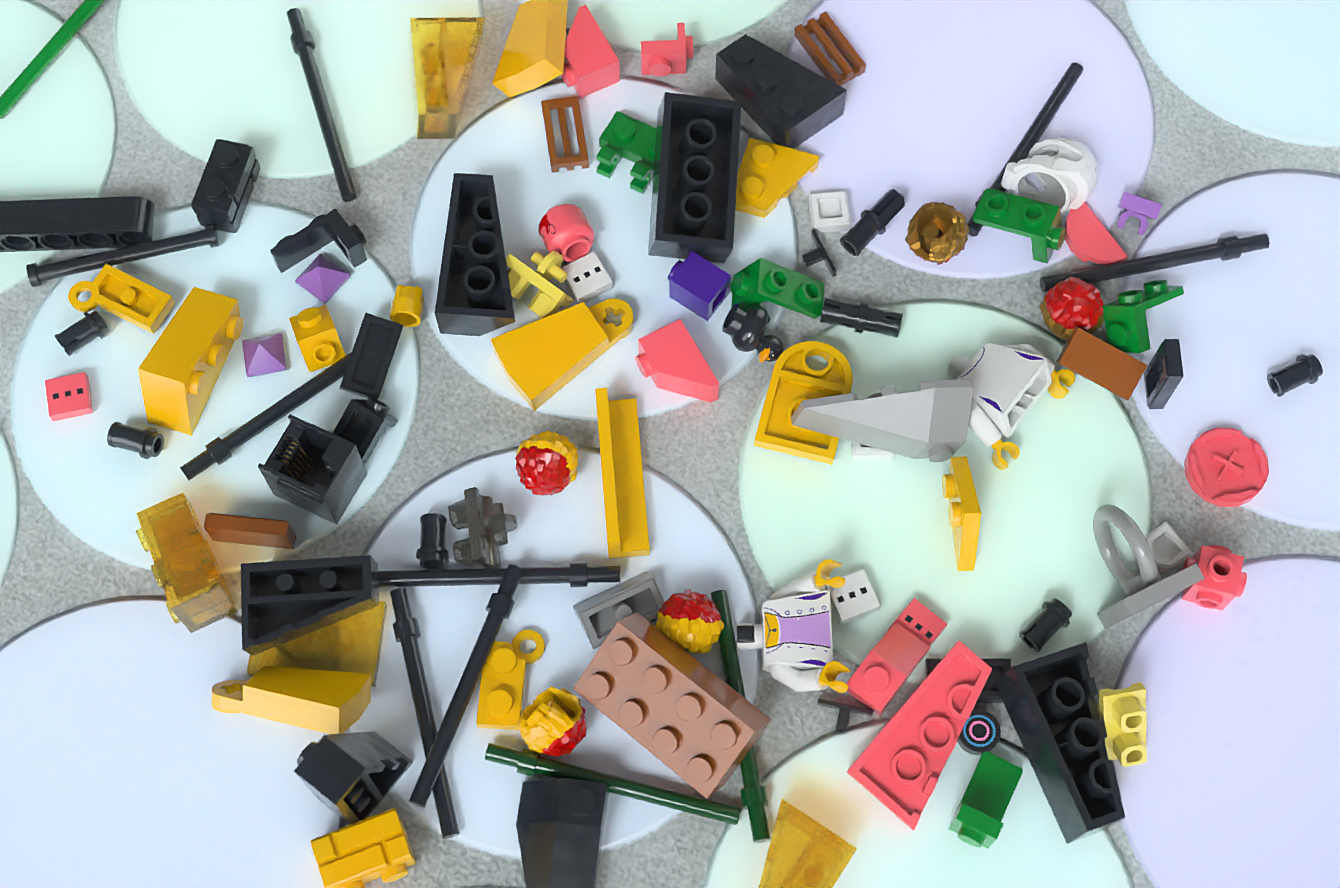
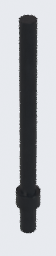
M292 8L286 12L292 32L290 36L291 45L294 53L299 55L342 201L350 202L355 200L357 195L314 57V40L311 32L306 30L300 9Z
M1073 62L1070 64L991 185V189L1006 192L1007 189L1001 185L1006 165L1011 162L1018 163V161L1028 158L1030 150L1039 141L1083 73L1084 69L1079 63ZM984 191L982 192V194L980 195V197L978 198V200H977L976 203H975L976 208H977V206H978V203H979V201H980V199H981V197H982ZM973 215L967 222L969 226L968 235L976 237L984 226L974 223Z
M1266 233L1238 238L1236 235L1223 237L1213 244L1040 277V287L1044 293L1048 292L1058 282L1069 277L1079 278L1090 284L1220 258L1222 261L1240 258L1242 253L1269 248V237Z
M351 352L223 439H220L218 436L206 444L205 451L180 467L188 481L213 464L221 465L232 457L231 452L342 378Z
M570 562V567L522 568L524 573L519 584L570 583V587H588V583L621 582L620 566H587V562ZM507 568L378 571L379 587L500 585Z
M508 565L497 593L491 594L485 608L488 612L409 798V802L416 806L425 808L503 620L509 619L515 601L512 599L524 573V570L516 565Z
M397 588L390 591L396 619L392 626L396 642L401 643L426 759L437 735V727L417 640L421 636L418 620L412 617L406 588ZM443 763L432 791L442 838L448 839L456 837L460 833L446 768Z

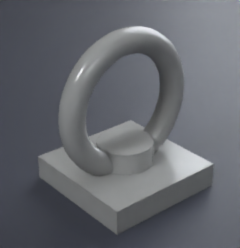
M1102 505L1096 510L1093 517V532L1097 547L1107 568L1128 596L1097 614L1105 629L1205 579L1197 563L1162 579L1158 572L1151 547L1135 521L1125 511L1115 505ZM1110 522L1119 529L1129 543L1136 557L1140 575L1135 577L1120 557L1111 535Z

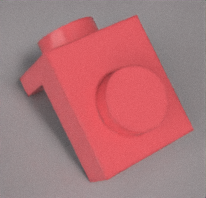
M685 22L677 23V40L641 41L642 75L662 77L668 74H686V59L693 58V36H685Z

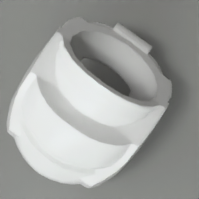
M1053 137L1036 143L1029 152V158L1020 160L1018 163H1008L1001 185L1010 194L1060 206V215L1063 216L1070 212L1071 209H1078L1093 193L1097 183V162L1092 153L1081 142L1068 137ZM1034 173V176L1045 186V191L1039 192L1031 185H1027L1025 180L1026 174Z

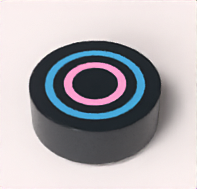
M972 710L957 739L958 744L964 751L972 755H982L983 752L992 751L1001 736L999 722L987 711Z

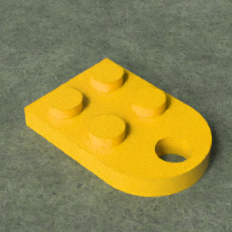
M805 341L792 345L779 356L773 368L754 446L833 465L839 438L792 425L791 417L803 400L851 393L853 383L852 370L848 360L839 350L823 342ZM811 356H821L826 360L828 366L823 370L816 371L810 369L805 361Z

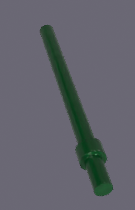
M716 590L711 592V600L716 605V609L721 615V621L724 623V629L720 632L718 641L725 681L746 699L727 591ZM753 745L740 763L744 789L740 790L743 809L748 810L753 843H762L771 840L765 806L769 805L766 786H761Z
M489 743L485 752L484 760L517 768V773L534 777L535 773L556 779L568 778L607 783L610 793L736 826L738 824L741 808L549 759L540 756V753L524 747L522 751Z

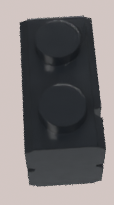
M216 139L191 203V207L194 213L197 214L196 217L201 226L205 227V225L214 224L216 230L233 234L237 233L254 188L253 183L256 182L261 169L253 147L238 142Z

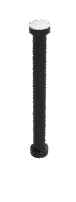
M209 224L205 225V230L41 266H38L36 263L27 264L26 270L31 286L37 287L42 285V281L101 269L105 264L114 266L209 244L211 248L219 247V239L215 225Z

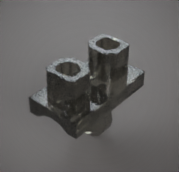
M478 488L465 489V499L448 506L449 519L452 526L458 530L469 528L470 538L456 541L453 544L454 560L462 566L480 564L485 568H501L499 546L508 544L507 533L518 527L517 517L513 514L504 513L503 503L493 504V498L480 495Z

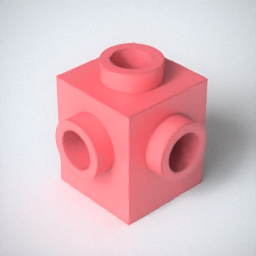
M1202 545L1192 558H1186L1182 570L1197 563L1205 579L1184 589L1181 599L1196 603L1204 608L1223 611L1236 596L1241 597L1247 581V573L1242 572L1244 557L1232 554V551L1224 546Z

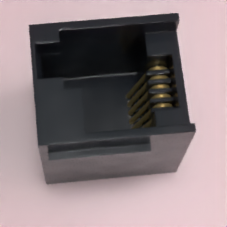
M289 414V425L265 464L259 463L258 468L273 495L337 525L367 475L356 444Z

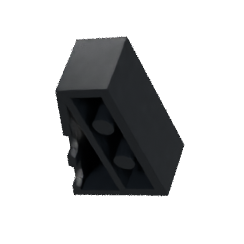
M746 34L716 53L715 80L735 101L741 102L742 109L776 145L795 149L844 113L846 89Z

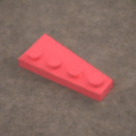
M960 640L953 645L846 771L912 831L915 830L921 818L920 815L935 789L948 757L958 741L957 739L962 728L969 718L992 671L989 665Z

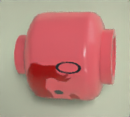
M562 204L551 207L538 224V233L548 252L557 251L563 256V261L574 262L586 256L594 243V230L582 209L574 204Z

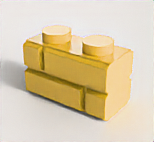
M396 808L310 840L324 888H366V883L378 878H382L383 883L392 882L406 876L409 873L407 867L416 864L402 818Z

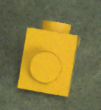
M326 305L304 309L298 315L289 318L297 343L310 372L333 365L346 356Z

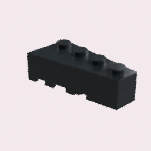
M1086 642L1012 666L994 682L1067 844L1104 831L1126 818L1114 763L1108 759L1104 739L1108 736L1104 720L1100 721L1095 701V696L1098 695L1095 678L1090 677L1086 659L1090 656Z

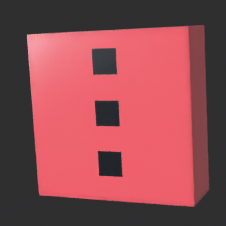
M85 372L45 380L48 413L52 421L93 413L89 377Z
M914 598L888 628V631L895 623H898L925 644L931 646L945 630L947 623Z

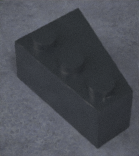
M371 555L241 563L242 650L252 656L379 606L378 563Z
M375 731L323 735L318 743L313 741L303 749L296 761L298 766L293 772L319 801L351 825L369 817L412 765L413 761Z

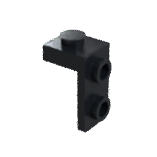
M335 208L326 215L317 216L307 227L296 234L282 238L270 250L276 267L283 273L334 241L351 265L356 268L367 261L363 248L367 241L355 223L349 226Z

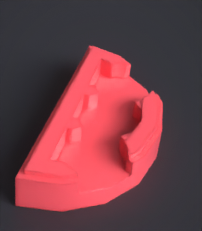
M1085 202L1078 209L1070 210L1065 221L1066 233L1064 239L1074 255L1086 263L1088 260L1096 264L1126 261L1127 254Z

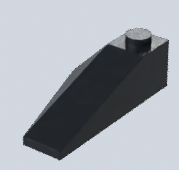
M568 778L523 781L516 829L526 888H596L609 798L607 783Z

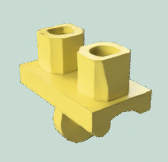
M538 251L535 252L531 257V262L538 266L536 272L509 253L506 257V264L509 267L508 277L511 296L520 300L530 284H533L539 291L527 307L541 318L555 314L561 305L566 309L571 306L574 299L549 282L554 277L562 283L568 276V273L560 268L563 262V256L560 253L552 251L547 256H543Z
M1138 682L1124 689L1113 690L1106 688L1099 690L1097 710L1100 721L1104 720L1108 737L1104 741L1108 759H1118L1124 767L1145 763L1147 761L1146 688L1141 682Z

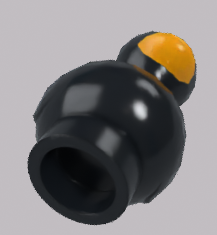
M736 303L732 306L723 322L722 332L731 336L736 349L742 352H750L756 349L760 363L776 361L784 352V345L780 338L771 334L763 336L767 324L770 322V316L765 308L757 304L743 307Z

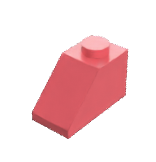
M586 4L579 7L566 38L563 74H561L568 88L573 86L580 99L620 82L619 59Z
M681 319L638 339L639 355L635 356L637 366L645 378L649 376L652 378L657 388L710 403L718 400L719 382Z
M895 623L873 647L846 683L848 685L846 692L869 709L874 710L873 712L881 717L931 647L898 623Z

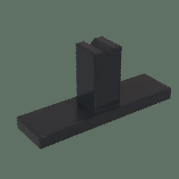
M815 229L811 230V237L818 249L802 255V260L805 262L806 268L824 260L832 277H835L836 269Z
M820 698L817 705L839 709L835 730L839 731L841 729L842 732L847 731L850 712L872 716L874 711Z

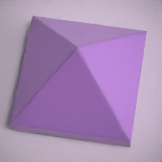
M320 253L297 277L295 283L326 304L351 276L347 271Z
M281 333L242 340L247 377L287 370Z

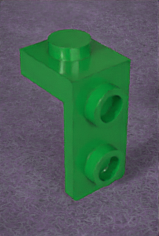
M987 188L973 214L974 223L1031 238L1033 260L1048 264L1053 251H1059L1064 242L1066 230L1061 227L1060 206Z
M759 258L734 274L731 281V308L736 303L747 307L754 304L760 305L768 301L814 319L822 315L824 283L768 260Z
M1167 280L1150 281L1143 284L1144 289L1119 293L1118 300L1103 305L1108 344L1125 353H1142L1151 349L1145 310L1183 295V286L1168 285Z
M988 751L983 752L948 829L957 833V837L971 846L977 848L983 846L989 849L997 840L1004 825L1001 821L1023 773L1022 768Z

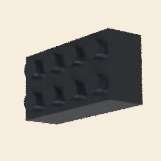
M664 93L657 114L648 255L686 259L693 251L709 262L722 264L726 262L733 250L741 119L740 101Z

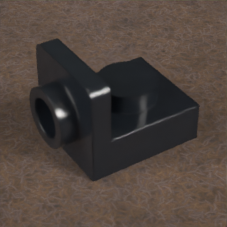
M369 396L367 400L351 399L333 434L355 443L362 462H367L386 427H395L398 419L388 413L390 407L374 397Z

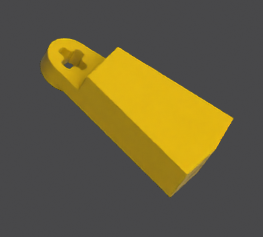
M529 0L519 5L492 84L508 97L536 89L563 74L567 6L569 0Z
M616 298L607 299L590 307H587L582 302L490 340L493 351L509 382L532 410L535 411L619 340L631 333L634 326L633 311L628 303ZM613 313L617 317L622 314L620 317L621 325L615 326L614 323L606 325L608 322L607 315Z
M263 666L249 680H225L213 685L211 688L212 708L222 713L248 714L326 734H343L361 718L371 702L372 674Z

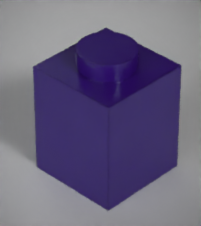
M693 251L684 262L681 260L677 261L669 272V297L707 322L730 294L731 275Z

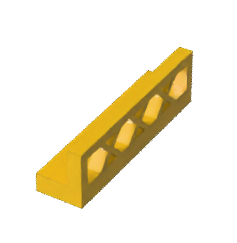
M607 387L595 388L609 559L650 555L637 401L636 398L608 400Z

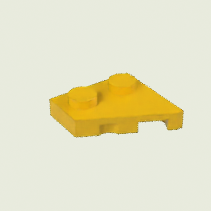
M749 137L737 173L735 210L765 218L777 207L780 199L788 197L797 188L798 182L809 171L813 173L817 169L820 156Z
M967 456L950 457L949 474L942 475V493L944 499H949V523L953 532L957 570L974 571L981 509Z

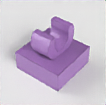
M1123 192L1117 207L1128 211L1123 212L1119 216L1117 227L1123 229L1125 221L1129 217L1134 216L1140 221L1137 234L1143 235L1148 228L1146 217L1157 219L1162 204Z

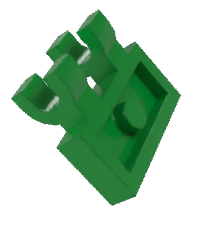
M616 111L599 137V147L601 149L596 155V160L600 161V164L596 168V173L610 179L623 157L635 163L630 171V175L634 177L630 183V188L644 194L653 178L656 128Z

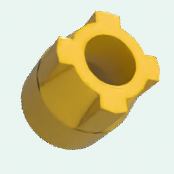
M398 285L391 305L390 320L404 325V327L418 326L421 323L425 298L422 296L423 289L418 286Z

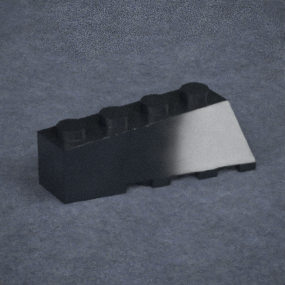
M454 173L435 305V317L440 334L482 336L515 322L493 175Z

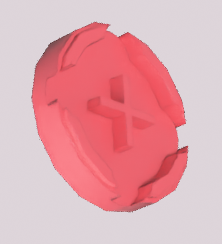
M1214 428L1202 433L1189 447L1184 460L1185 477L1192 490L1204 501L1219 507H1238L1250 502L1263 489L1269 475L1268 458L1256 440L1253 438L1249 439L1241 434L1242 431L1234 428Z

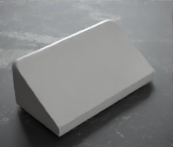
M644 572L575 604L573 609L592 648L596 649L603 644L617 621L638 612L650 623L657 620V612L662 607L664 600L654 577L649 572Z

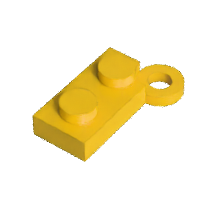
M108 264L104 265L93 282L80 281L74 284L68 292V300L75 310L89 312L100 305L102 309L152 334H155L175 305L171 295ZM82 292H91L89 300L84 302L78 300Z
M530 629L522 630L515 635L512 643L494 642L481 673L476 720L478 728L519 730L517 722L521 717L523 708L527 664L539 661L545 651L544 640L538 632ZM526 640H532L536 644V649L530 654L523 653L520 650L521 644Z

